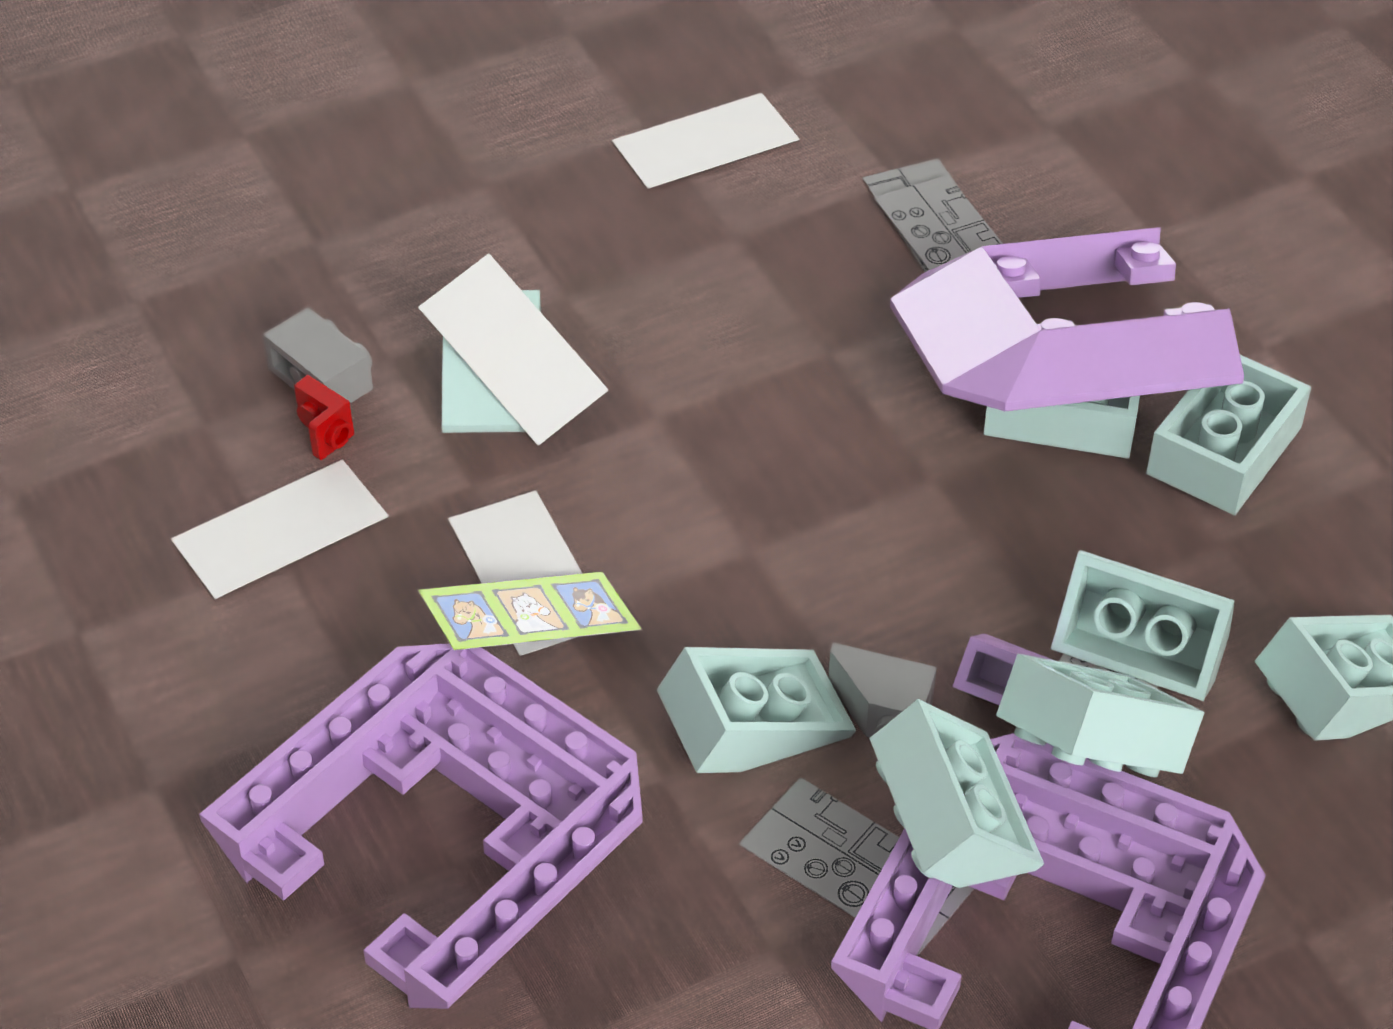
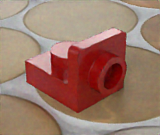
M307 374L294 385L298 406L297 415L301 422L309 429L313 456L323 460L336 449L342 448L355 435L350 401Z

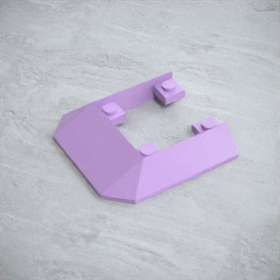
M1161 227L981 246L921 274L890 298V308L942 394L1002 411L1241 384L1244 380V372L1230 308L1214 310L1211 305L1193 302L1183 305L1182 308L1164 310V316L1075 326L1072 320L1067 321L1060 318H1050L1044 320L1041 324H1036L1019 300L1021 297L1039 296L1040 290L1119 281H1127L1129 285L1174 281L1176 263L1160 245Z
M450 643L395 648L199 814L201 822L245 882L248 883L252 878H255L282 900L289 897L324 866L322 851L303 838L302 835L371 774H375L404 795L434 768L506 820L483 840L484 854L509 872L437 938L407 914L403 913L364 949L365 963L408 996L409 1008L448 1009L642 823L637 755L634 750L482 647L453 650Z
M1014 733L990 739L1044 862L1042 867L1036 871L1028 872V874L1123 911L1114 930L1111 944L1161 964L1132 1029H1201L1266 876L1230 812L1129 773L1103 768L1089 761V758L1085 759L1082 766L1068 763L1053 756L1051 752L1054 746L1048 743L1046 745L1031 743L1017 737ZM904 828L831 962V968L881 1022L886 1013L889 1012L927 1029H939L960 989L962 975L916 955L953 885L936 878H928L920 872L912 859L911 852L914 849ZM1017 875L969 887L1005 900ZM1072 1021L1068 1029L1091 1028Z

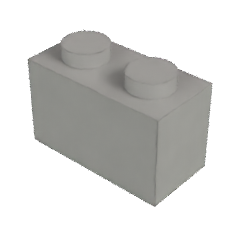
M309 307L263 334L268 369L293 389L294 385L307 374L349 400L350 403L373 389L371 375L372 359L366 348L360 343L352 342L339 331L331 320H324Z

